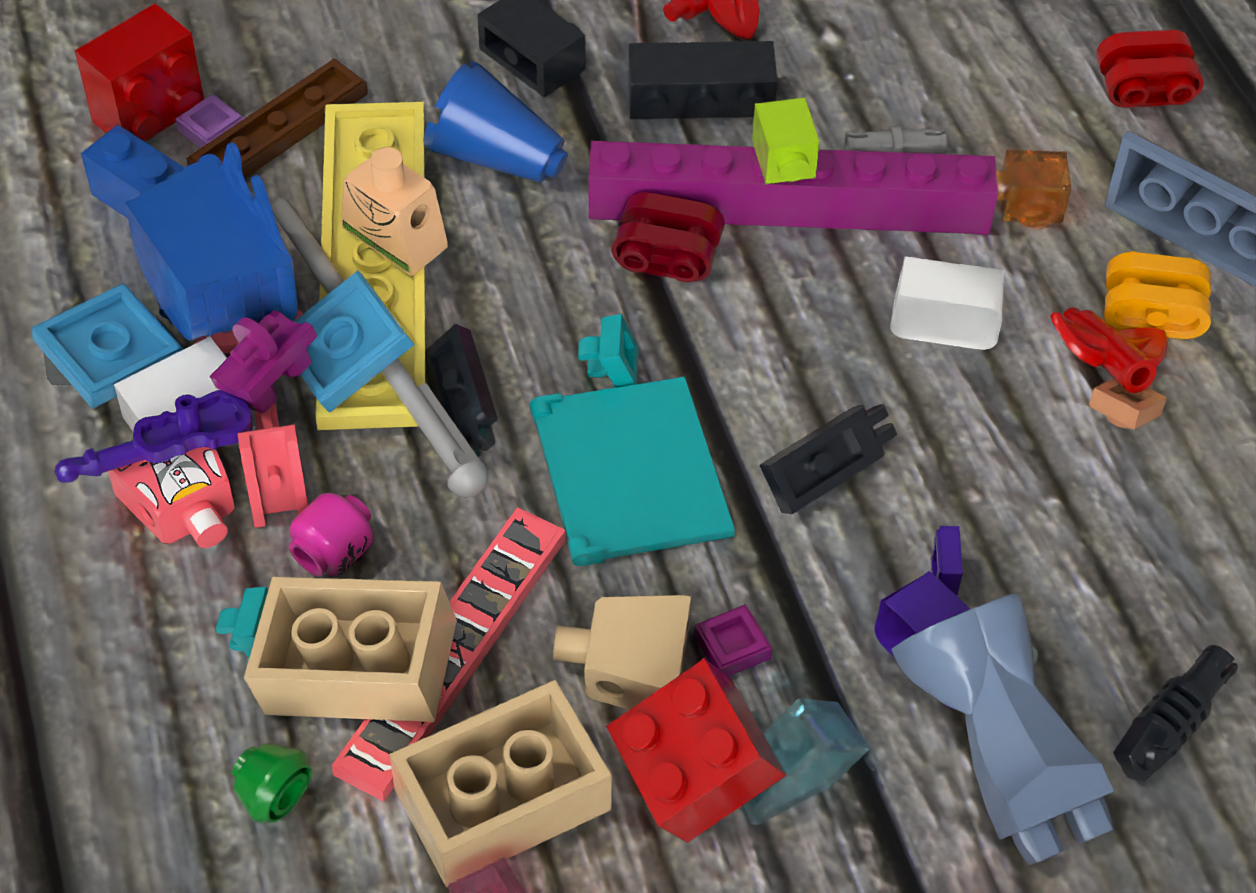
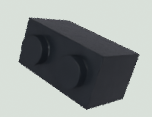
M498 0L477 14L479 49L545 98L586 70L585 34L578 26L567 22L549 9L542 0Z

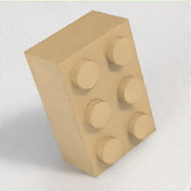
M272 577L244 679L265 715L435 722L457 619L441 582Z
M556 680L389 754L394 789L446 887L611 810L612 775Z

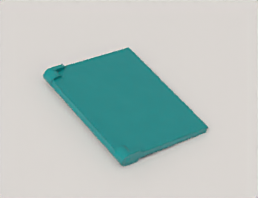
M685 377L561 396V393L539 396L530 401V411L536 426L562 525L565 529L567 545L573 565L586 566L604 563L605 559L734 537L735 528Z

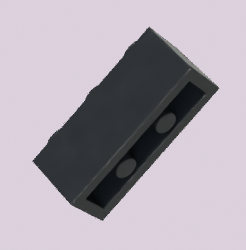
M774 41L629 43L628 88L630 119L754 117L755 104L776 101L778 80Z

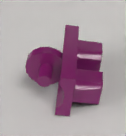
M275 310L266 315L259 323L250 318H241L233 326L232 330L239 344L231 351V355L209 376L215 388L244 399L250 409L259 413H265L276 402L277 391L273 383L282 374L290 378L301 375L312 363L307 347L317 338V334L311 324L306 322L302 324L295 323Z

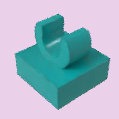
M622 314L601 317L600 337L588 336L579 340V360H588L587 374L589 377L601 378L608 375L615 388L637 384L639 345Z
M267 587L245 588L240 609L225 608L221 610L215 628L218 634L232 633L229 647L231 650L243 651L248 658H250L266 601Z

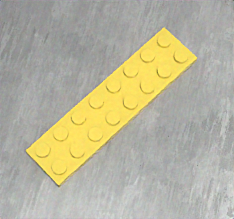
M424 102L326 105L321 248L344 281L359 270L415 345L398 359L419 387L426 383V266L415 275H409L343 229L341 217L344 179L351 171L371 157L373 152L380 148L391 147L397 149L402 154L403 164L425 178V147L423 143L425 134ZM321 284L319 301L327 295ZM382 372L377 374L330 413L316 398V423L318 430L419 427Z

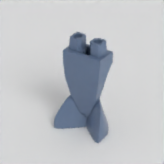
M1019 593L1001 597L939 622L910 636L891 649L899 667L913 683L943 704L966 714V726L973 768L988 815L999 839L1012 836L1017 849L1028 866L1064 851L1050 820L1056 816L1065 814L1078 844L1114 829L1108 807L1103 796L1114 792V789L1101 762L1086 749L1036 688L1032 642L1023 601Z

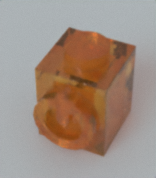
M1006 150L1002 170H996L998 184L997 201H1001L1003 221H1018L1020 224L1030 228L1045 227L1053 222L1063 223L1071 192L1067 151Z

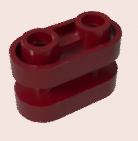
M650 192L636 193L627 201L622 215L623 225L616 232L611 252L614 259L623 268L631 272H644L673 278L681 282L701 281L707 278L711 272L716 256L715 248L720 243L725 227V219L716 208L706 203Z

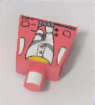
M200 447L161 463L143 460L108 471L112 489L117 498L162 543L171 544L191 534L199 547L210 548L220 543L226 537L228 528L222 518L231 514L235 507L229 480L216 449Z

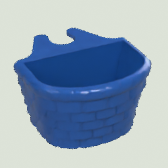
M234 142L227 144L223 162L216 155H204L199 158V162L183 167V171L168 176V180L154 185V188L139 193L140 197L125 202L133 247L141 270L165 314L184 338L194 340L202 336L209 337L219 332H230L233 330V326L243 317L250 318L259 323L273 310L280 312L294 322L298 315V299L293 260L279 234L265 185L259 175L251 177L255 197L251 194L243 176L241 154Z

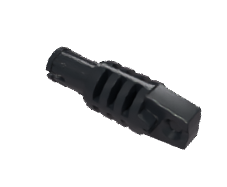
M1208 645L1183 676H1176L1166 681L1162 689L1142 709V712L1132 720L1131 726L1113 751L1117 762L1122 767V771L1127 778L1146 781L1178 753L1181 746L1190 739L1191 734L1207 719L1211 713V700L1219 689L1238 671L1237 663H1232L1234 657L1227 650L1220 646Z

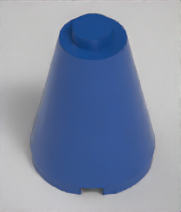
M470 61V66L463 64L444 88L435 107L441 110L438 125L430 121L428 122L423 141L424 147L434 153L542 183L548 176L555 179L568 157V152L562 150L564 138L489 71L475 61Z

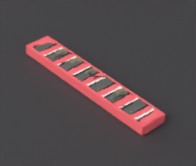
M518 507L515 509L449 601L457 623L435 722L364 719L331 765L333 776L383 802L386 800L394 788L389 754L432 734L566 541L565 529Z

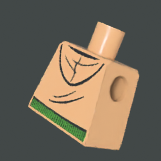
M384 147L376 150L371 157L346 176L343 181L342 228L390 262L413 276L448 247L434 186L430 181L404 165L402 154L397 149Z

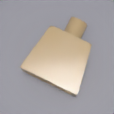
M691 596L601 597L595 602L591 629L557 626L553 660L585 664V695L590 699L630 710L682 674L689 630Z

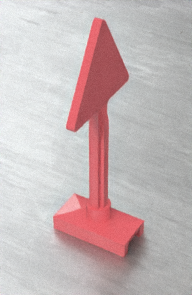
M298 310L296 319L303 314L300 310ZM233 331L227 333L219 332L209 336L223 353H230L239 344ZM202 336L197 338L193 345L208 337ZM276 402L265 413L255 411L257 430L238 433L239 450L255 528L266 526L265 514L297 510L299 515L308 507L295 424L279 427Z

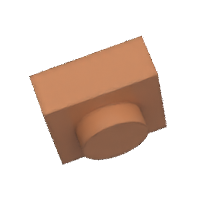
M1113 378L1094 388L1089 407L1106 415L1107 420L1113 425L1135 430L1161 416L1167 397L1150 388L1139 393H1130Z

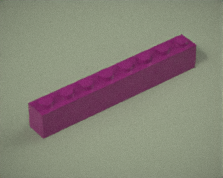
M591 141L588 177L589 219L622 220L628 199L636 193L650 192L709 204L723 215L725 224L990 234L998 197L995 156L819 149L816 178L765 184L754 147Z

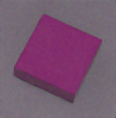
M746 604L694 625V637L708 661L728 677L771 659L772 647Z

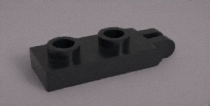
M455 323L425 350L426 376L430 390L479 458L481 456L480 450L487 451L495 444L491 425L497 421L498 417L471 330Z
M884 404L876 405L868 410H865L864 405L854 406L759 465L781 513L794 514L885 455L882 445L893 439L897 432L893 423L882 425L874 430V425L889 416Z

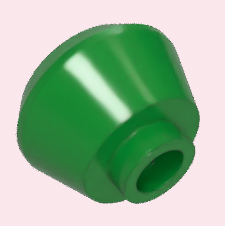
M265 743L258 748L251 746L240 755L232 770V776L235 778L233 789L253 821L256 823L279 821L298 803L311 779L312 770L308 756L302 750L272 743Z

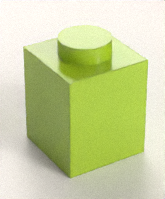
M797 98L755 104L752 142L765 184L816 178L820 141L806 99Z

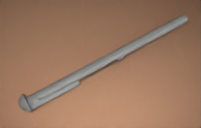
M286 199L276 201L271 207L274 217L327 294H329L344 282L343 278L290 202ZM397 358L381 372L452 475L447 483L448 488L455 495L464 498L478 495L483 491L488 482L487 467L479 460L428 385L424 383L418 387Z

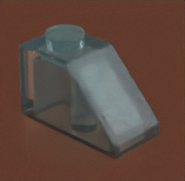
M798 698L763 734L787 776L741 806V809L752 825H759L830 788L870 749L838 702Z

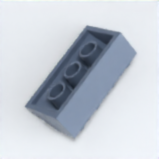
M1127 131L1122 137L1104 206L1256 287V195L1144 137Z

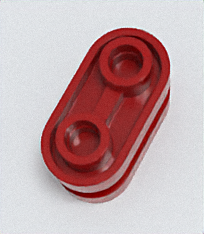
M1156 30L1116 33L1104 39L1096 50L1100 71L1105 76L1104 84L1109 100L1118 107L1183 105L1193 100L1203 88L1204 80L1199 66L1194 60L1191 42L1188 35L1182 31Z

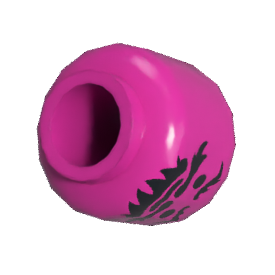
M323 493L291 523L289 534L292 542L289 544V551L297 563L314 576L321 577L323 574L341 576L373 543V532L368 523L372 518L371 513L358 498L352 495H347L344 498L335 493Z

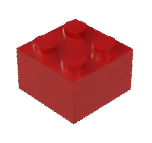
M156 3L74 50L92 122L105 133L119 125L145 142L176 123L175 119L204 100L192 33Z
M705 658L606 726L657 825L687 843L787 776L733 680Z

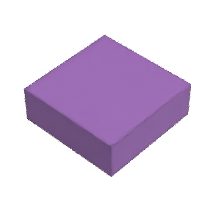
M212 94L175 120L178 131L199 148H202L245 118Z

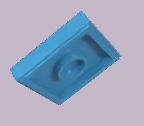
M359 270L294 321L299 324L304 322L311 324L317 334V338L307 347L312 363L301 376L320 404L329 413L415 345Z
M125 283L32 327L33 341L92 409L117 397L114 384L184 350Z

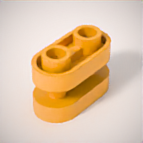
M1136 251L1121 253L1108 262L1106 268V289L1108 292L1105 296L1104 318L1116 330L1155 327L1164 330L1167 338L1192 339L1201 336L1209 329L1211 324V303L1208 298L1211 294V271L1203 262L1186 257Z

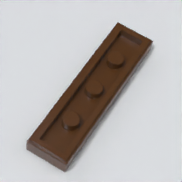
M334 58L186 158L187 165L199 162V158L207 154L216 155L223 162L227 144L234 142L241 154L242 172L244 179H246L324 125L326 105L354 104L368 94L367 82Z

